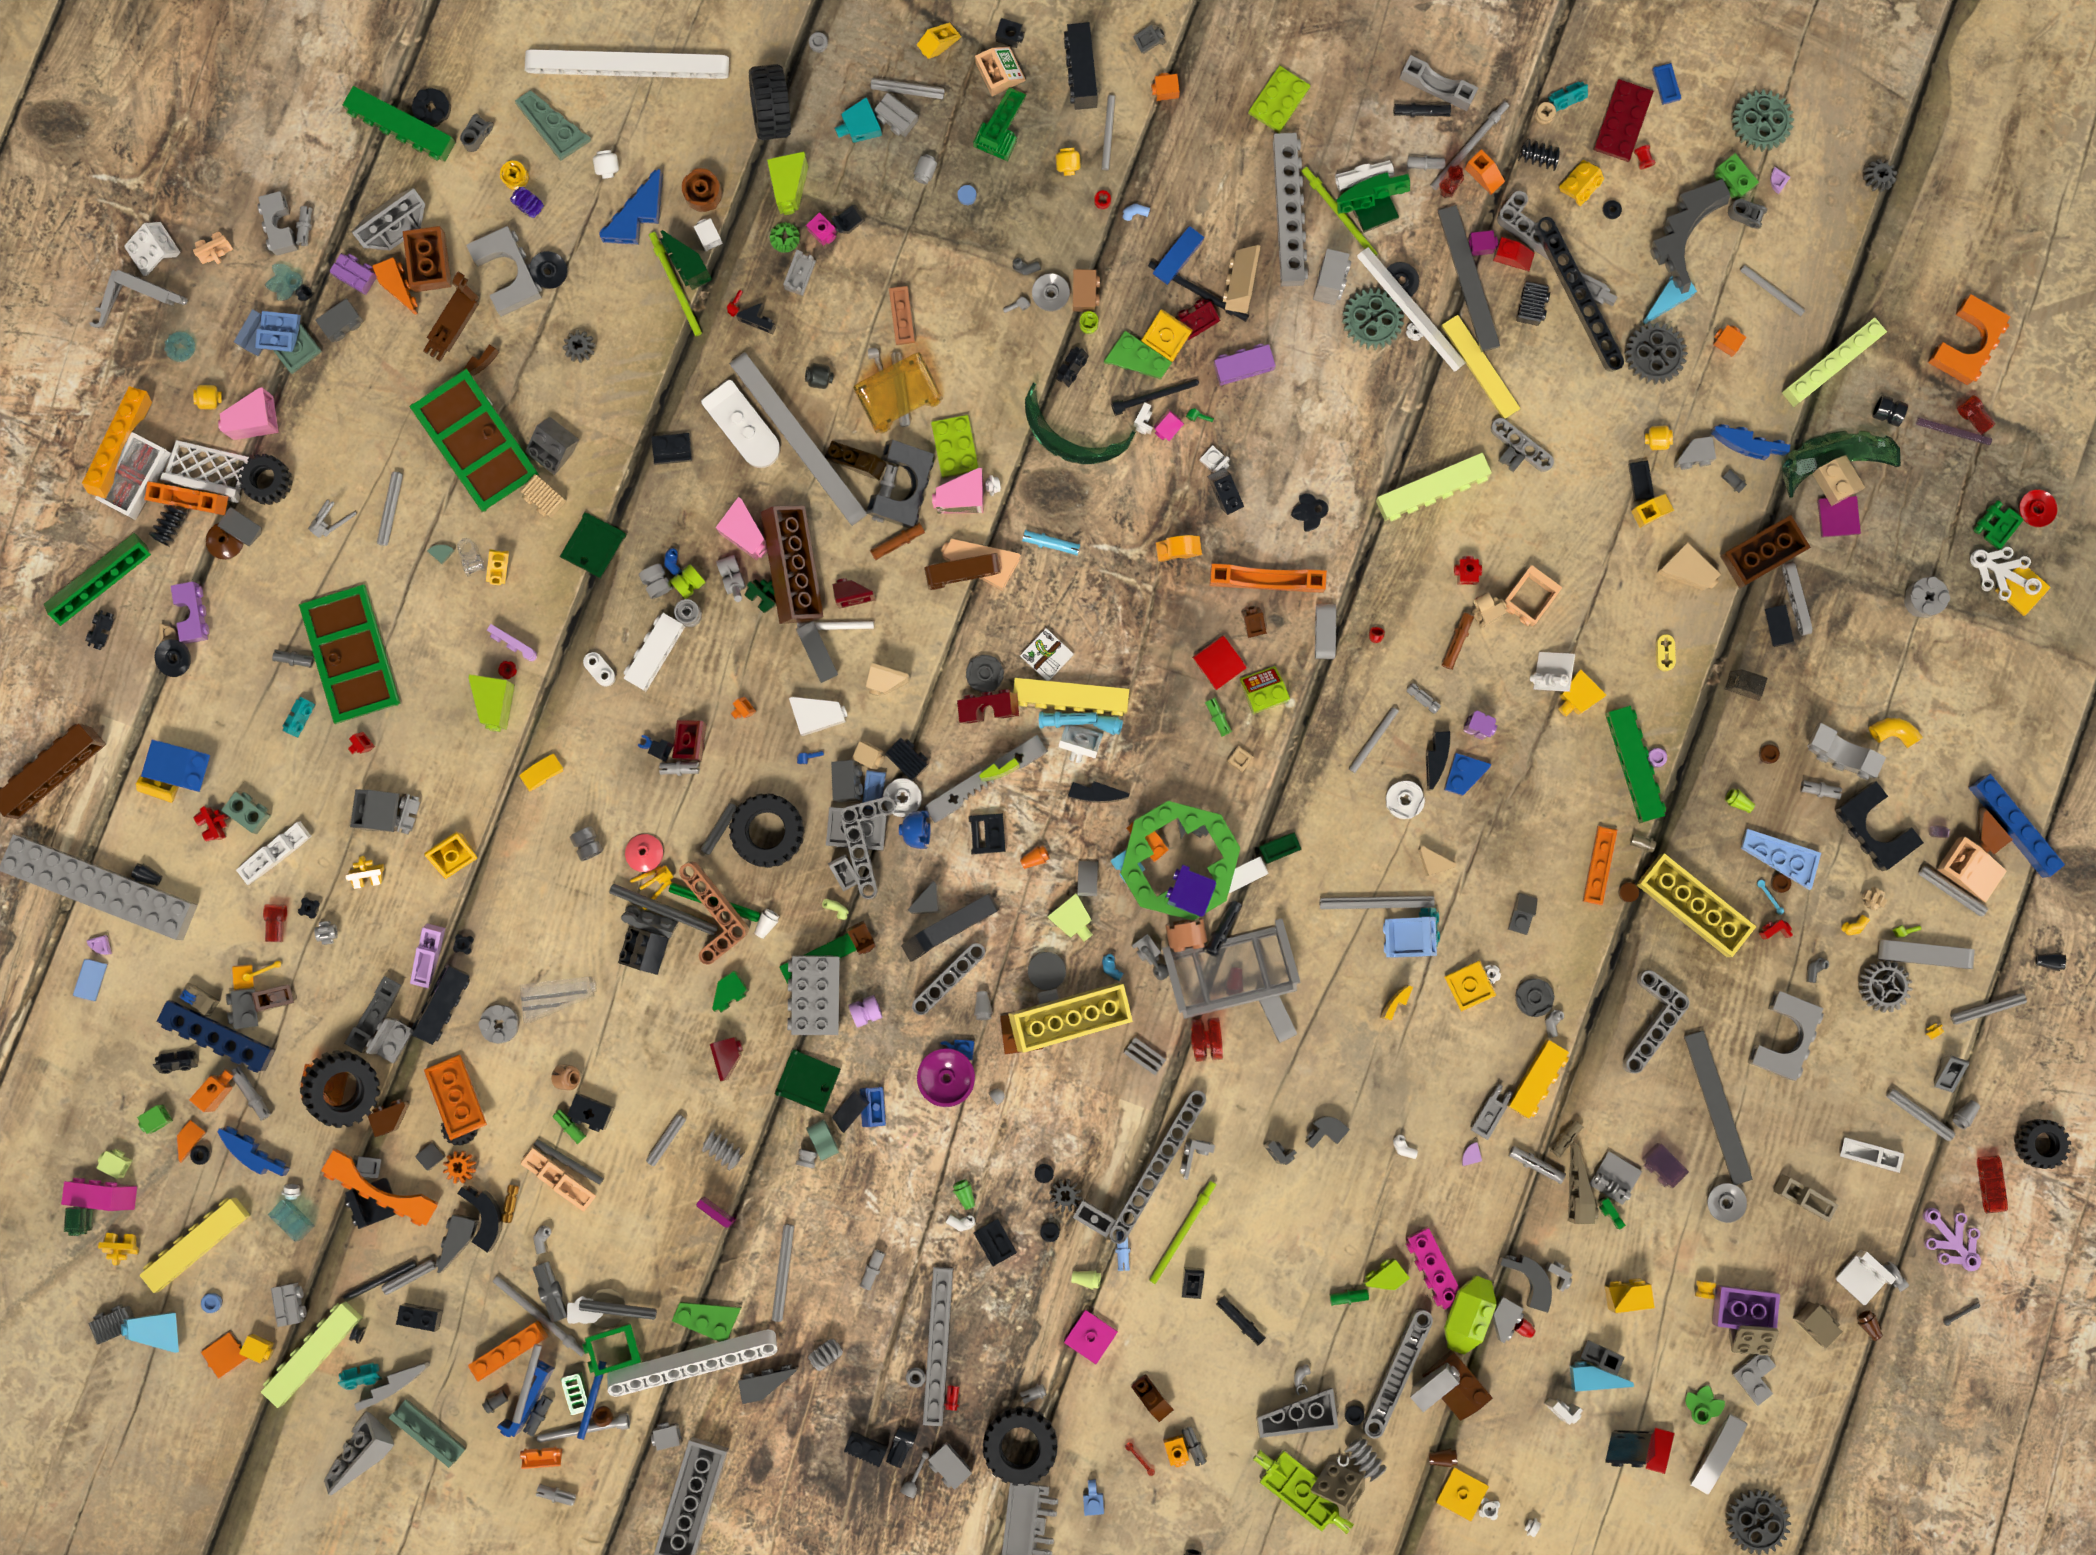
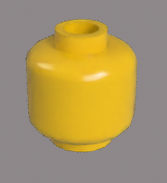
M1074 148L1059 149L1060 152L1055 155L1057 171L1063 172L1064 176L1075 175V171L1081 168L1080 153L1075 151Z
M198 385L197 389L193 390L194 405H197L199 409L214 410L217 408L218 403H222L221 392H217L215 385Z
M1666 425L1652 426L1649 428V433H1645V444H1649L1650 449L1653 451L1667 450L1670 445H1673V431L1669 430V427Z

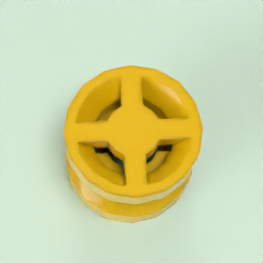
M1696 1280L1698 1290L1695 1292V1296L1715 1299L1713 1292L1714 1288H1716V1283Z

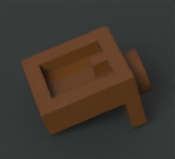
M1250 606L1241 611L1248 638L1267 634L1263 612L1260 607Z

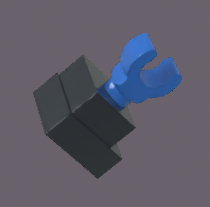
M642 735L647 742L645 745L638 744V746L642 749L649 748L648 754L667 762L674 745L661 739L660 743L652 741L648 736Z

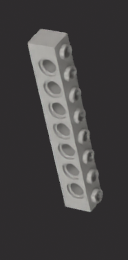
M1280 133L1273 136L1281 287L1303 286L1305 279H1308V269L1304 268V261H1307V250H1303V243L1306 242V232L1302 231V224H1305L1304 212L1301 213V206L1304 205V196L1300 194V187H1303V178L1299 176L1302 160L1301 157H1298L1301 142L1300 139H1297V133ZM1283 152H1290L1292 154V157H1285L1283 155ZM1291 170L1293 175L1287 176L1284 174V171ZM1291 188L1294 190V193L1291 195L1287 194L1285 189ZM1286 207H1293L1295 209V212H1287ZM1294 225L1297 230L1289 231L1287 226ZM1290 243L1296 244V245H1297V249H1296V250H1291V249H1289L1288 244H1290ZM1296 262L1299 267L1291 268L1289 263Z

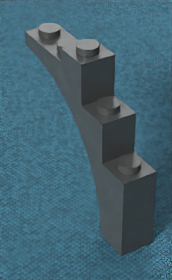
M1723 179L1680 194L1679 202L1677 203L1680 213L1667 217L1664 226L1666 236L1653 241L1652 249L1650 250L1652 258L1656 259L1658 265L1665 264L1667 271L1671 272L1675 287L1679 288L1681 294L1689 292L1691 285L1685 263V246L1688 238L1703 218L1714 210L1727 205L1729 202L1730 192Z

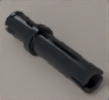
M1411 102V104H1394L1393 107L1394 116H1410V118H1415V116H1451V105H1421Z
M1225 1295L1216 1303L1242 1330L1241 1332L1246 1334L1257 1346L1266 1339L1254 1326V1323L1250 1322Z

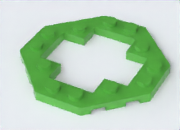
M1166 801L1134 820L1120 873L1140 907L1193 921L1200 916L1167 904L1169 900L1166 897L1168 890L1156 896L1141 871L1138 863L1154 854L1145 837L1176 818L1179 819L1187 834L1205 825L1223 858L1207 867L1212 878L1216 881V887L1206 913L1227 901L1240 846L1221 814Z

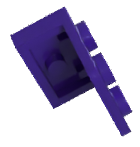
M1182 865L1181 869L1177 868L1173 879L1176 882L1174 887H1169L1166 895L1169 898L1167 904L1203 917L1216 887V881L1189 871L1190 867Z

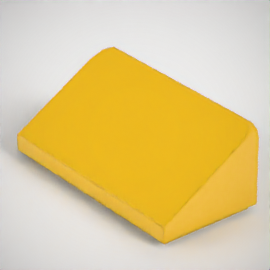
M141 775L135 783L138 792L170 803L174 801L179 786L141 777Z

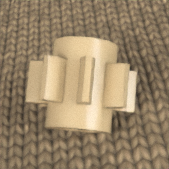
M1874 887L1871 890H1865L1861 899L1865 900L1864 906L1874 911H1877L1878 908H1884L1888 899L1884 898L1886 893Z

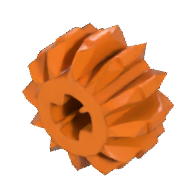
M454 1151L453 1156L448 1155L447 1159L449 1162H443V1165L448 1167V1169L443 1170V1173H450L447 1179L453 1178V1183L455 1184L459 1182V1179L461 1183H466V1178L472 1179L473 1177L469 1172H476L475 1168H471L472 1165L476 1164V1161L470 1162L469 1160L473 1156L471 1154L466 1156V1151H461L460 1155L458 1151ZM462 1163V1166H461V1169H462V1170L457 1171V1168H458V1165H457V1164Z

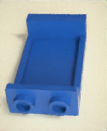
M538 1359L534 1373L537 1377L529 1391L521 1422L518 1424L508 1419L503 1420L497 1426L501 1430V1434L506 1437H515L522 1431L552 1375L554 1367Z

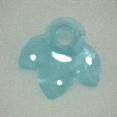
M274 264L272 269L276 276L267 281L265 286L270 291L277 292L278 301H284L289 299L293 292L302 285L303 279L299 273L292 272L287 265ZM292 279H296L295 284H291Z

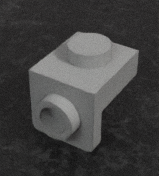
M1556 1261L1553 1264L1547 1262L1545 1269L1562 1277L1557 1289L1564 1291L1565 1288L1568 1289L1572 1283V1274L1565 1271V1266Z

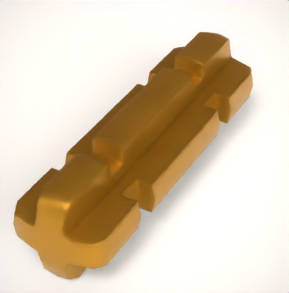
M508 1185L507 1187L508 1195L505 1197L504 1213L501 1216V1222H512V1213L514 1212L517 1199L516 1194H518L519 1190L517 1185Z

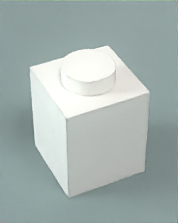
M711 218L700 220L694 226L705 251L723 244Z

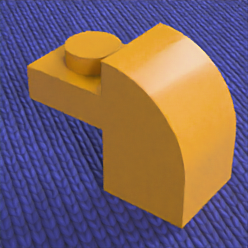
M1176 536L1156 542L1157 556L1160 562L1202 555L1200 536Z

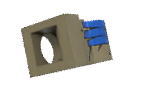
M190 983L186 984L179 995L182 1000L191 1004L203 1015L211 1016L220 1002L217 998Z

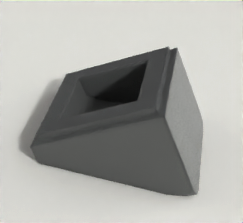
M433 1143L415 1156L427 1171L431 1170L445 1158Z

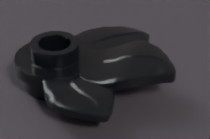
M1312 494L1299 495L1301 504L1293 509L1291 516L1296 520L1304 521V531L1309 532L1319 527L1321 518L1328 514L1329 507L1325 501L1317 500ZM1318 505L1322 507L1320 512L1315 510Z

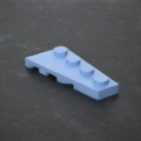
M1750 829L1745 830L1741 849L1808 890L1812 889L1821 856L1820 852Z

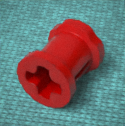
M1650 145L1641 146L1634 150V154L1637 155L1640 163V170L1647 169L1656 164L1650 153Z

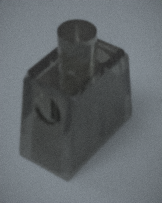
M1742 669L1730 671L1725 690L1760 701L1768 678Z

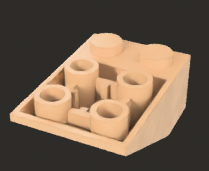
M1966 837L1957 838L1937 868L1940 873L1984 903H1986L2006 873V870L1988 853Z

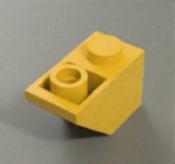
M1666 494L1637 506L1631 513L1639 528L1673 512L1674 509Z

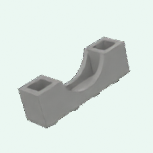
M1410 55L1400 76V80L1465 111L1468 110L1478 90V87L1462 79L1451 80L1437 74L1429 67L1428 63Z

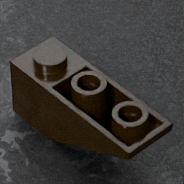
M831 441L825 454L827 460L876 480H880L887 464L874 454L835 441Z

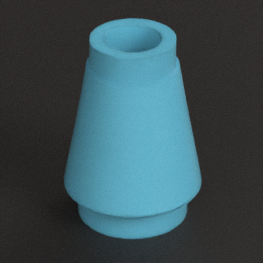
M1098 716V724H1093V726L1112 735H1119L1123 720L1119 719V717Z

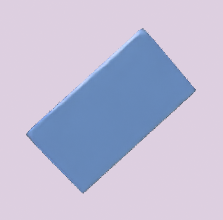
M84 959L73 996L96 1001L108 964Z

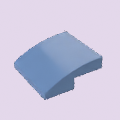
M262 311L261 327L257 329L255 348L293 352L298 336L301 315Z

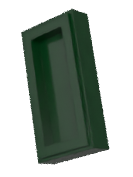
M1295 832L1259 846L1266 864L1302 850Z

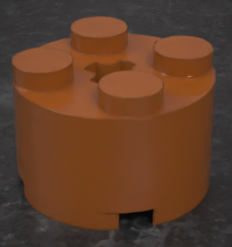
M703 168L694 169L682 181V193L689 207L699 212H707L717 208L722 198V189L717 177L710 170Z

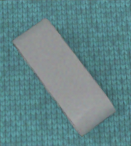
M1316 604L1315 659H1335L1336 604Z
M1279 996L1259 1000L1279 1043L1297 1035Z

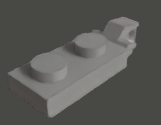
M1580 272L1595 303L1601 305L1606 303L1613 306L1617 296L1609 293L1611 289L1607 287L1608 285ZM1570 274L1569 282H1574L1573 274ZM1576 290L1575 293L1583 296L1580 290Z

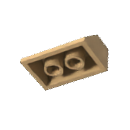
M1260 245L1236 250L1235 257H1231L1229 268L1232 269V274H1228L1226 280L1229 290L1224 291L1222 301L1226 302L1225 310L1247 314Z

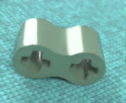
M824 1119L806 1127L821 1161L839 1153L837 1144Z

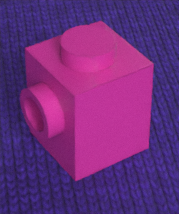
M820 212L806 225L807 230L823 246L826 243L830 244L836 238L837 232L835 227Z
M1168 409L1154 425L1155 434L1162 440L1166 438L1170 441L1184 423Z

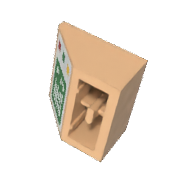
M1010 47L991 48L975 56L976 65L991 96L1026 81Z

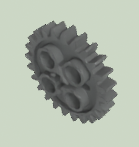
M1656 322L1654 328L1650 323H1648L1646 329L1641 326L1639 328L1640 332L1636 330L1633 333L1635 337L1631 336L1628 339L1631 343H1627L1625 346L1627 349H1630L1624 353V355L1630 356L1625 361L1626 363H1631L1628 369H1635L1633 376L1640 374V381L1645 377L1646 384L1653 380L1654 385L1658 383V380L1662 384L1666 382V379L1670 382L1673 379L1672 375L1677 377L1679 375L1678 371L1683 370L1684 367L1681 364L1687 362L1686 359L1682 358L1688 354L1683 351L1687 345H1681L1684 338L1678 339L1679 331L1673 334V327L1667 330L1665 323L1661 328H1659L1658 322ZM1652 337L1659 338L1660 344H1655L1652 341ZM1644 350L1647 356H1640L1638 351ZM1657 351L1659 354L1654 356L1653 353ZM1665 351H1671L1673 353V358L1668 357ZM1652 363H1657L1660 366V370H1654Z
M1756 1489L1755 1494L1748 1490V1496L1740 1493L1742 1499L1734 1498L1737 1504H1729L1733 1510L1732 1512H1726L1731 1516L1730 1519L1725 1520V1522L1731 1524L1726 1530L1733 1532L1729 1537L1736 1539L1734 1544L1737 1546L1741 1545L1743 1551L1748 1548L1750 1554H1753L1755 1550L1757 1555H1761L1763 1550L1768 1555L1769 1548L1775 1552V1545L1777 1544L1782 1547L1780 1540H1787L1784 1533H1790L1786 1526L1791 1525V1522L1786 1520V1518L1790 1517V1514L1784 1512L1787 1507L1781 1505V1499L1775 1500L1776 1495L1773 1493L1769 1496L1766 1490L1763 1491L1762 1495L1759 1489ZM1761 1504L1766 1506L1763 1513L1758 1512V1507ZM1743 1514H1748V1515H1749L1748 1521L1742 1523V1522H1741V1517H1742V1515H1743ZM1758 1518L1760 1519V1521H1759L1760 1525H1759V1526L1756 1525V1524H1757V1521H1756V1520H1757ZM1775 1522V1528L1769 1531V1523ZM1758 1531V1538L1751 1540V1534Z

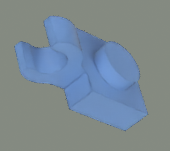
M1096 1479L1088 1480L1089 1494H1083L1084 1516L1104 1514L1103 1493L1096 1492Z

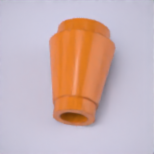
M1042 845L1035 847L1023 856L1020 862L1024 869L1047 863L1046 861L1050 857L1046 848Z

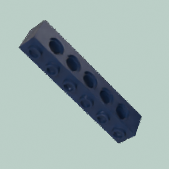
M166 1001L156 1021L162 1024L161 1028L171 1032L175 1030L179 1032L178 1036L187 1040L192 1038L196 1040L195 1044L203 1048L207 1046L213 1048L215 1054L220 1056L225 1054L231 1057L230 1061L239 1065L244 1063L248 1065L247 1069L256 1073L266 1071L276 1051L175 1001ZM180 1016L184 1018V1024L182 1026L178 1024V1018ZM197 1024H199L202 1028L200 1034H197L195 1032V1027ZM215 1032L219 1035L216 1043L212 1040V1035ZM232 1040L236 1043L234 1051L229 1047ZM249 1049L253 1051V1057L251 1059H249L246 1055Z

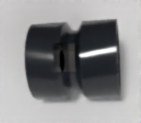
M1881 395L1875 405L1872 417L1880 421L1887 420L1888 424L1899 427L1907 413L1908 404L1899 400L1894 402L1893 398Z

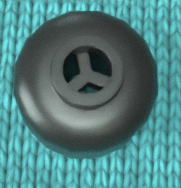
M812 363L810 367L806 368L805 382H808L809 387L826 389L829 383L832 384L834 373L830 372L828 365Z

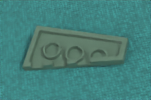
M531 90L515 100V104L560 161L591 141L587 134H583L578 130V127L573 123H569L559 112H555Z

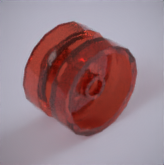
M1219 1017L1208 1018L1206 1031L1202 1019L1191 1020V1045L1194 1051L1195 1062L1206 1061L1207 1049H1209L1212 1060L1223 1059Z

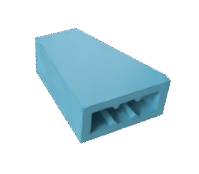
M174 1312L124 1319V1324H121L122 1336H125L127 1340L174 1353L179 1352L176 1313Z

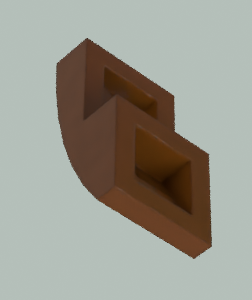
M489 344L479 360L473 356L471 357L463 371L467 369L472 376L480 373L499 354L498 350Z

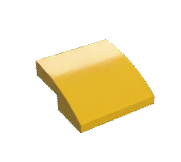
M1410 985L1404 986L1397 991L1385 1006L1380 1018L1392 1020L1398 1004H1407L1413 987Z

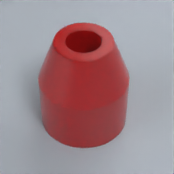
M1522 1318L1514 1326V1330L1527 1338H1532L1536 1332L1532 1324L1525 1318Z

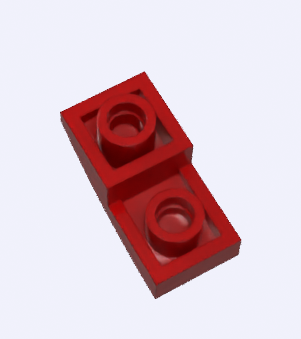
M1655 1427V1456L1647 1463L1646 1469L1662 1474L1666 1473L1675 1433Z

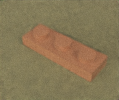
M908 286L889 288L896 345L915 343Z

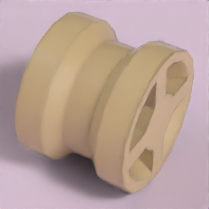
M1549 102L1540 104L1535 113L1536 121L1541 125L1551 123L1556 114L1555 106Z

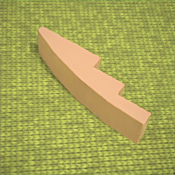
M533 1147L520 1162L521 1165L536 1174L540 1180L552 1187L555 1192L582 1211H585L596 1197L594 1193Z

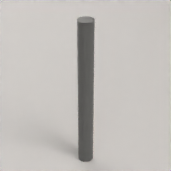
M536 1140L534 1144L536 1148L599 1185L603 1182L604 1178L542 1141Z

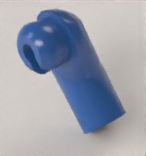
M671 548L665 554L664 565L674 576L677 574L681 575L682 570L676 565L678 552L676 549Z

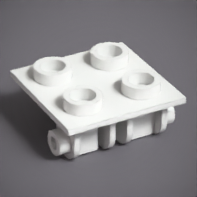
M1539 652L1536 673L1530 676V681L1534 683V690L1570 692L1575 654Z

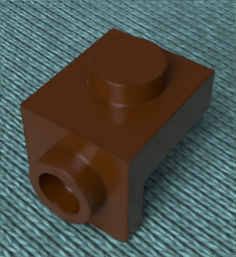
M864 920L846 929L859 955L869 953L876 947Z

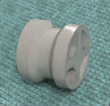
M799 1149L798 1153L800 1156L796 1160V1165L815 1168L814 1159L818 1155L817 1152Z

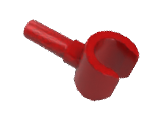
M739 290L734 300L727 305V312L732 317L736 316L740 310L736 304L743 293L742 290Z

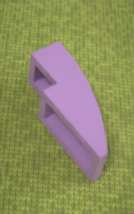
M428 923L422 927L419 946L416 948L410 984L425 988L430 987L438 962L445 928Z

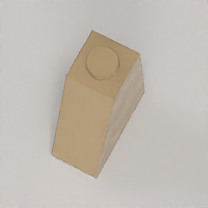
M1686 543L1657 572L1661 576L1703 591L1708 587L1712 589L1719 582L1717 578L1721 575L1689 543Z

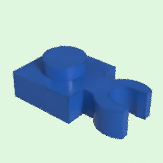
M955 1040L954 1045L947 1041L941 1042V1045H947L948 1049L959 1051L969 1060H973L974 1041Z

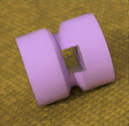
M874 995L864 998L862 1003L857 1001L848 1005L857 1028L868 1024V1020L873 1022L883 1018Z

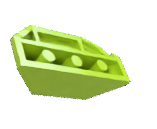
M1475 1275L1472 1277V1280L1465 1283L1457 1291L1444 1326L1448 1349L1465 1355L1483 1342L1496 1308L1492 1281Z

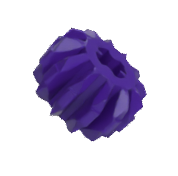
M519 187L515 190L510 198L516 208L531 218H535L544 206L538 197L524 187Z

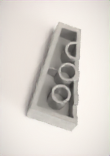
M1333 1388L1256 1417L1259 1438L1338 1429Z

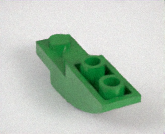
M1388 172L1356 184L1337 199L1338 214L1367 209L1375 206V199H1383L1388 196L1410 192L1409 174L1390 178Z

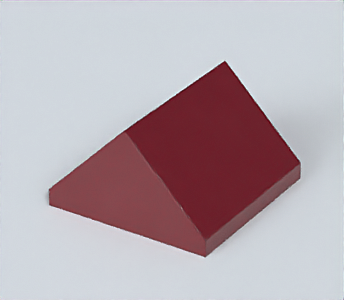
M677 720L672 758L702 762L707 726L704 721Z

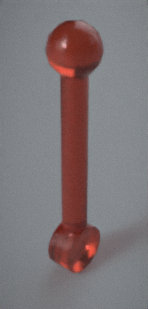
M1128 1442L1125 1445L1126 1450L1133 1453L1147 1470L1149 1476H1154V1469L1145 1463L1133 1449V1444Z

